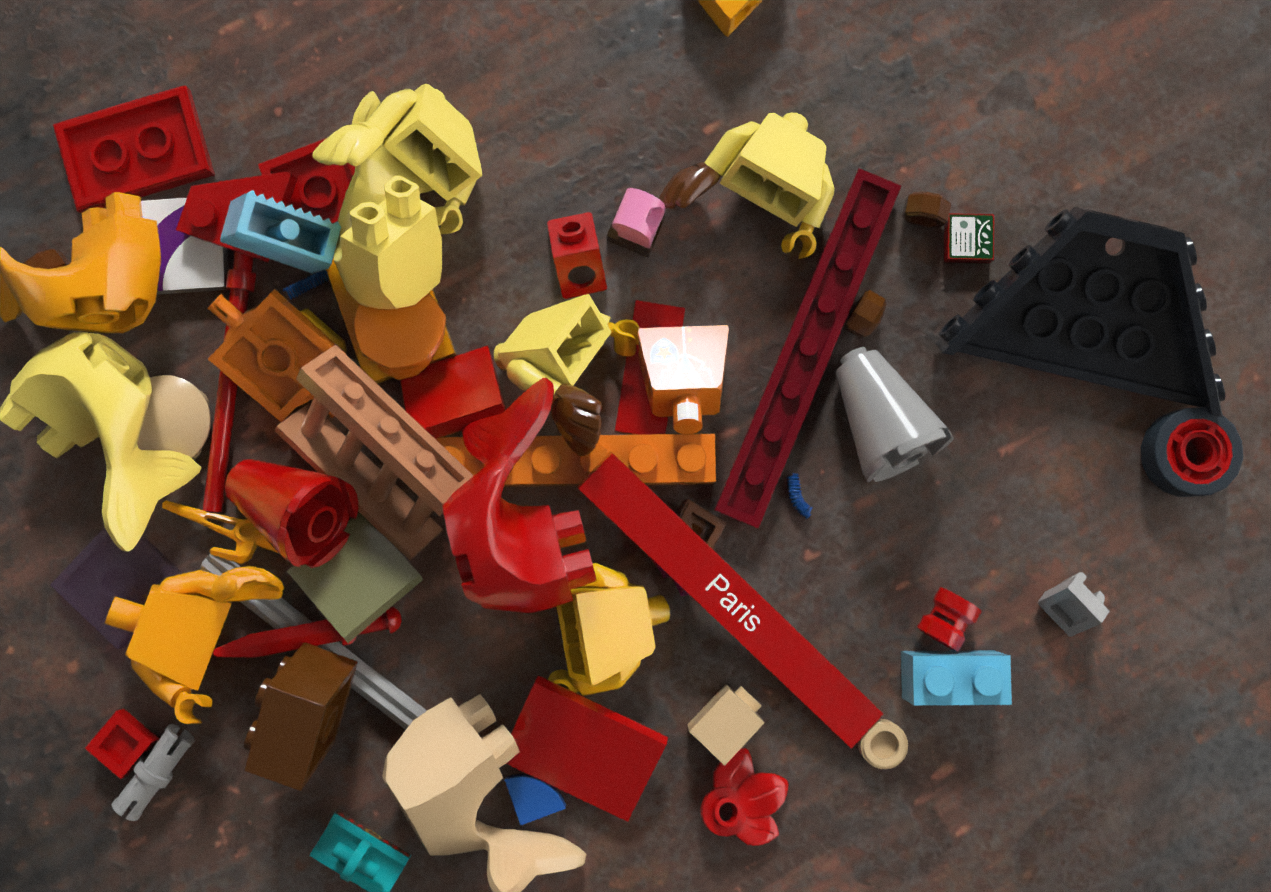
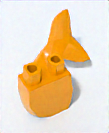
M114 192L105 198L106 208H89L83 212V233L72 239L71 263L67 266L53 269L34 268L17 262L0 247L1 319L4 322H8L21 316L22 312H24L34 324L39 326L99 333H125L143 324L156 302L161 252L157 221L143 218L141 197Z

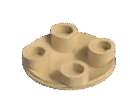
M159 375L150 377L152 393L138 438V448L141 450L175 451L188 455L195 460L201 453L211 427V414L207 395L192 383L176 376Z

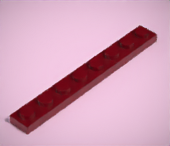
M858 168L714 511L759 529L902 187L901 185Z

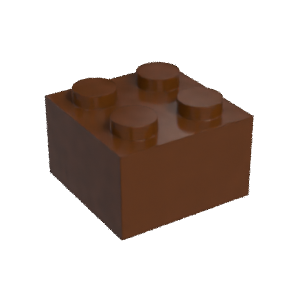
M305 642L292 657L285 656L274 678H266L256 695L255 707L261 709L258 720L252 723L244 741V749L250 750L244 771L301 791L336 742L358 661Z

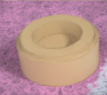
M879 719L858 741V748L862 757L873 767L891 769L898 766L905 759L908 751V740L904 731L898 725L886 719Z

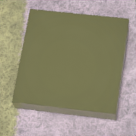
M360 512L357 514L356 520L351 518L348 521L344 531L348 532L350 536L343 548L330 561L320 567L310 568L307 565H300V567L292 566L287 570V573L347 643L423 580L417 570L398 549Z

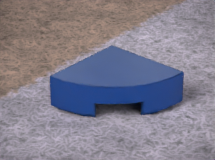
M516 774L505 778V783L520 825L566 809V803L555 787L527 774Z

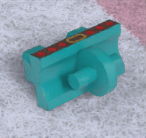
M337 810L309 856L340 874V878L347 883L352 881L368 892H390L410 859L411 854Z

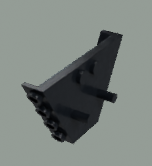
M1076 206L1070 212L1064 209L1046 225L1044 231L1047 234L1034 247L1027 245L1011 259L1008 265L1011 268L1009 272L998 282L992 280L978 291L973 299L976 304L963 317L958 314L942 327L939 332L941 338L935 343L944 354L954 355L956 352H961L1187 405L1205 407L1210 414L1223 417L1220 402L1225 400V389L1220 376L1217 373L1214 374L1211 357L1216 355V345L1209 329L1204 328L1201 312L1207 309L1206 297L1199 283L1195 284L1192 266L1197 264L1196 249L1191 238L1185 237V233L1168 227ZM1110 238L1122 240L1121 250L1114 255L1108 254L1105 248Z

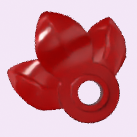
M741 748L725 766L719 762L715 768L713 777L714 789L702 801L701 819L705 827L715 835L723 837L735 835L747 845L760 846L769 843L779 835L778 827L770 815L779 810L785 802L789 784L785 778L777 774L755 773L749 750ZM728 802L732 807V816L727 821H723L719 815V810L724 803Z

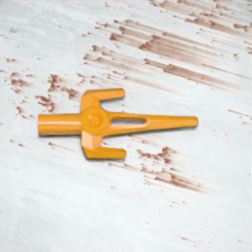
M167 500L162 503L163 509L206 526L236 542V551L213 547L210 549L211 555L243 564L252 558L257 546L278 553L248 519H238L211 513ZM207 519H215L235 525L233 530H229L211 523Z

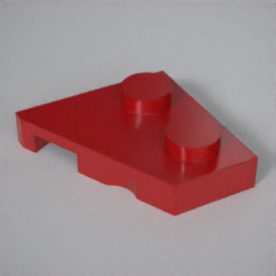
M278 172L193 185L189 190L176 230L268 263L269 258L220 242L230 202L254 190L256 196L264 194L266 200L273 197L276 203L283 201L286 207L289 205L298 178L288 172Z

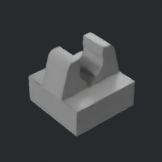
M1082 572L1065 579L1055 587L1045 591L1037 602L1069 637L1101 624L1110 612L1103 605L1105 600L1104 594L1101 591L1093 594L1083 584L1087 576Z

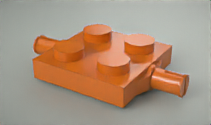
M275 289L259 306L246 311L244 314L220 294L207 309L230 329L226 333L224 342L208 360L277 420L282 422L296 407L314 399V396L296 380L300 368L330 349L335 343ZM329 412L328 415H330V417L333 418L334 415L331 412Z

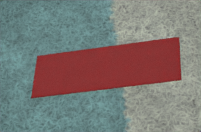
M636 300L633 321L637 322L639 328L683 327L685 308ZM636 345V353L633 356L626 357L615 431L638 435L666 434L668 417H657L652 414L639 364V345Z

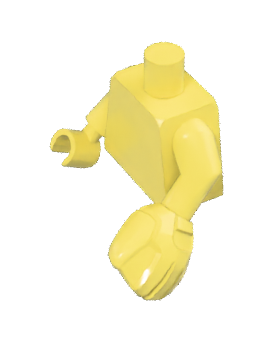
M423 84L415 91L404 89L387 96L366 122H356L353 125L341 127L321 142L314 150L312 157L319 163L341 166L349 163L353 166H359L379 149L383 143L385 149L446 200L445 206L435 207L438 226L441 225L439 229L440 234H449L460 230L463 218L459 206L466 205L477 179L482 177L481 163L471 124L445 99L441 91L434 89L429 84Z

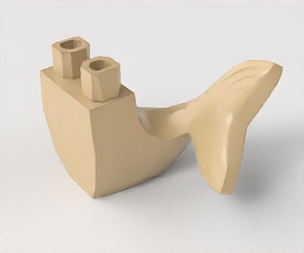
M481 694L460 706H457L450 697L412 721L387 754L382 775L386 786L429 855L448 856L487 850V877L493 892H521L536 875L563 872L583 866L586 860V853L565 838L550 833L497 828L486 825L476 819L477 811L484 797L503 778L499 768L520 751L515 739L504 725H501L481 739L478 733L496 722L493 711Z

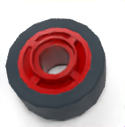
M1205 407L1175 410L1157 418L1146 430L1141 444L1142 466L1149 480L1166 493L1177 497L1212 495L1227 488L1237 477L1243 461L1242 439L1235 425L1224 415L1223 417L1214 416ZM1188 442H1191L1197 450V458L1194 463H1191L1186 456L1185 449Z

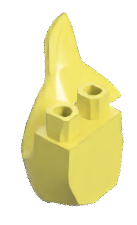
M374 91L369 92L361 100L354 113L352 125L356 122H366L381 104ZM383 143L362 164L355 166V173L346 191L338 217L341 230L333 256L346 290L359 304L377 309H398L415 305L440 283L442 273V237L438 227L435 207L420 200L421 193H426L433 189L385 149Z
M73 332L41 349L12 380L10 394L0 407V421L14 430L21 431L35 416L48 426L37 436V443L43 450L55 458H59L75 444L82 448L100 437L106 461V479L102 503L104 527L114 544L122 551L129 552L139 542L158 500L187 484L200 473L202 467L190 456L179 452L141 450L138 448V438L152 393L151 381L146 367L140 360L104 335Z

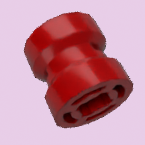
M939 587L933 598L934 607L930 614L922 616L916 628L955 652H959L965 642L964 632L968 625H973L977 622L982 610L959 595ZM942 618H945L946 620L952 622L954 625L952 626L951 624L945 622L944 620H942Z

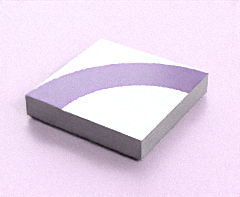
M187 198L141 201L143 218L157 221L161 252L157 295L227 290L225 287L227 271L229 269L228 249L176 230Z

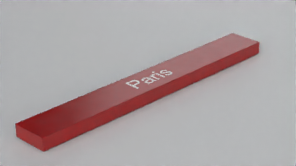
M612 452L577 486L587 498L851 749L880 719L883 713Z

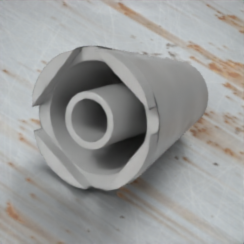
M860 347L850 351L840 359L842 365L837 369L836 375L862 474L867 482H870L872 479L875 482H879L901 474L920 464L918 459L928 452L927 449L934 456L953 441L954 438L949 428L877 350L867 351L865 347Z

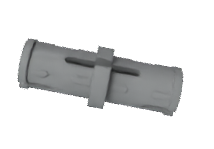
M169 724L149 755L138 760L134 767V776L112 803V808L118 815L122 817L129 807L131 811L126 816V819L131 821L138 820L158 789L166 788L173 777L171 771L187 749L195 742L194 737L187 730L184 729L178 738L176 734L180 730V726Z

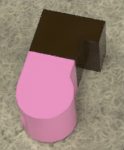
M628 188L606 235L607 241L649 258L665 220V204L657 197L645 191Z

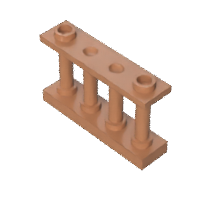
M335 344L300 368L296 380L314 396L312 403H308L277 425L275 432L318 473L337 476L351 484L358 496V511L411 561L443 531L430 517L432 512L435 511L441 516L443 514V504L474 475ZM329 412L349 429L346 436L327 419ZM363 445L370 449L384 463L381 469L361 451ZM398 478L419 496L416 502L395 484Z

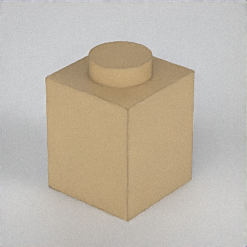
M725 684L687 724L689 732L725 766L764 724L762 718L756 713L762 705L742 686L734 692Z

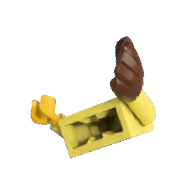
M792 112L787 113L783 118L776 113H769L761 125L750 121L728 130L705 162L696 163L694 166L682 169L675 174L665 186L659 199L665 204L666 209H674L676 206L686 208L696 198L714 187L721 176H723L719 184L795 227L802 221L799 230L787 234L782 240L781 245L782 251L788 253L793 249L796 238H799L803 244L802 251L799 254V259L810 256L816 249L817 243L812 232L815 227L820 228L834 196L835 188L828 165L825 163L826 145L819 138L806 132L808 128L806 118L801 114Z
M589 294L529 314L522 320L504 343L498 344L494 349L496 365L503 371L507 370L509 380L523 391L529 389L542 378H547L553 383L554 394L550 412L554 424L571 450L582 457L590 454L599 441L602 423L599 413L602 409V404L594 396L573 385L609 336L614 337V351L622 356H633L636 353V345H639V325L637 322L629 319L620 320L616 324L610 322L611 317L599 312Z

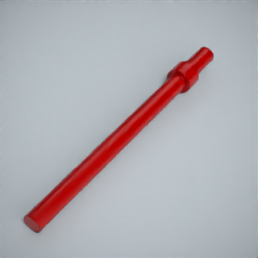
M235 252L233 269H228L225 289L230 290L229 302L244 314L248 307L249 293H254L256 274L252 272L254 258ZM227 325L225 326L224 339L227 331L230 329ZM221 370L203 502V511L222 512L238 387Z

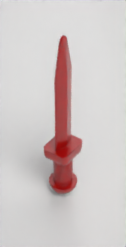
M391 606L358 635L387 629L392 634L400 628L402 616L398 609ZM326 619L252 633L215 648L213 655L216 657L255 658L297 650L304 642L318 646L342 641L343 646L350 645L356 640V637L347 643Z

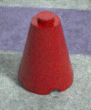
M246 459L230 470L225 482V493L228 499L287 562L297 567L307 565L310 568H315L330 561L343 548L350 536L348 532L344 531L349 518L352 517L355 520L357 518L359 509L357 493L351 484L337 476L255 459Z

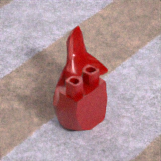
M542 378L534 383L502 414L476 420L462 428L466 449L473 457L486 466L457 489L443 504L442 508L453 557L455 556L464 595L467 599L479 604L484 609L521 613L543 611L573 601L571 589L597 581L589 549L562 556L561 548L587 542L579 510L552 515L549 505L519 506L508 503L501 498L509 473L544 425L551 410L554 385L547 378Z

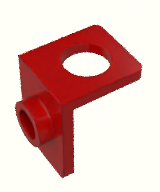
M586 212L549 220L547 225L552 255L562 297L568 299L605 291L607 283L592 213ZM577 266H588L594 270L593 278L583 284L571 282L568 279V274Z

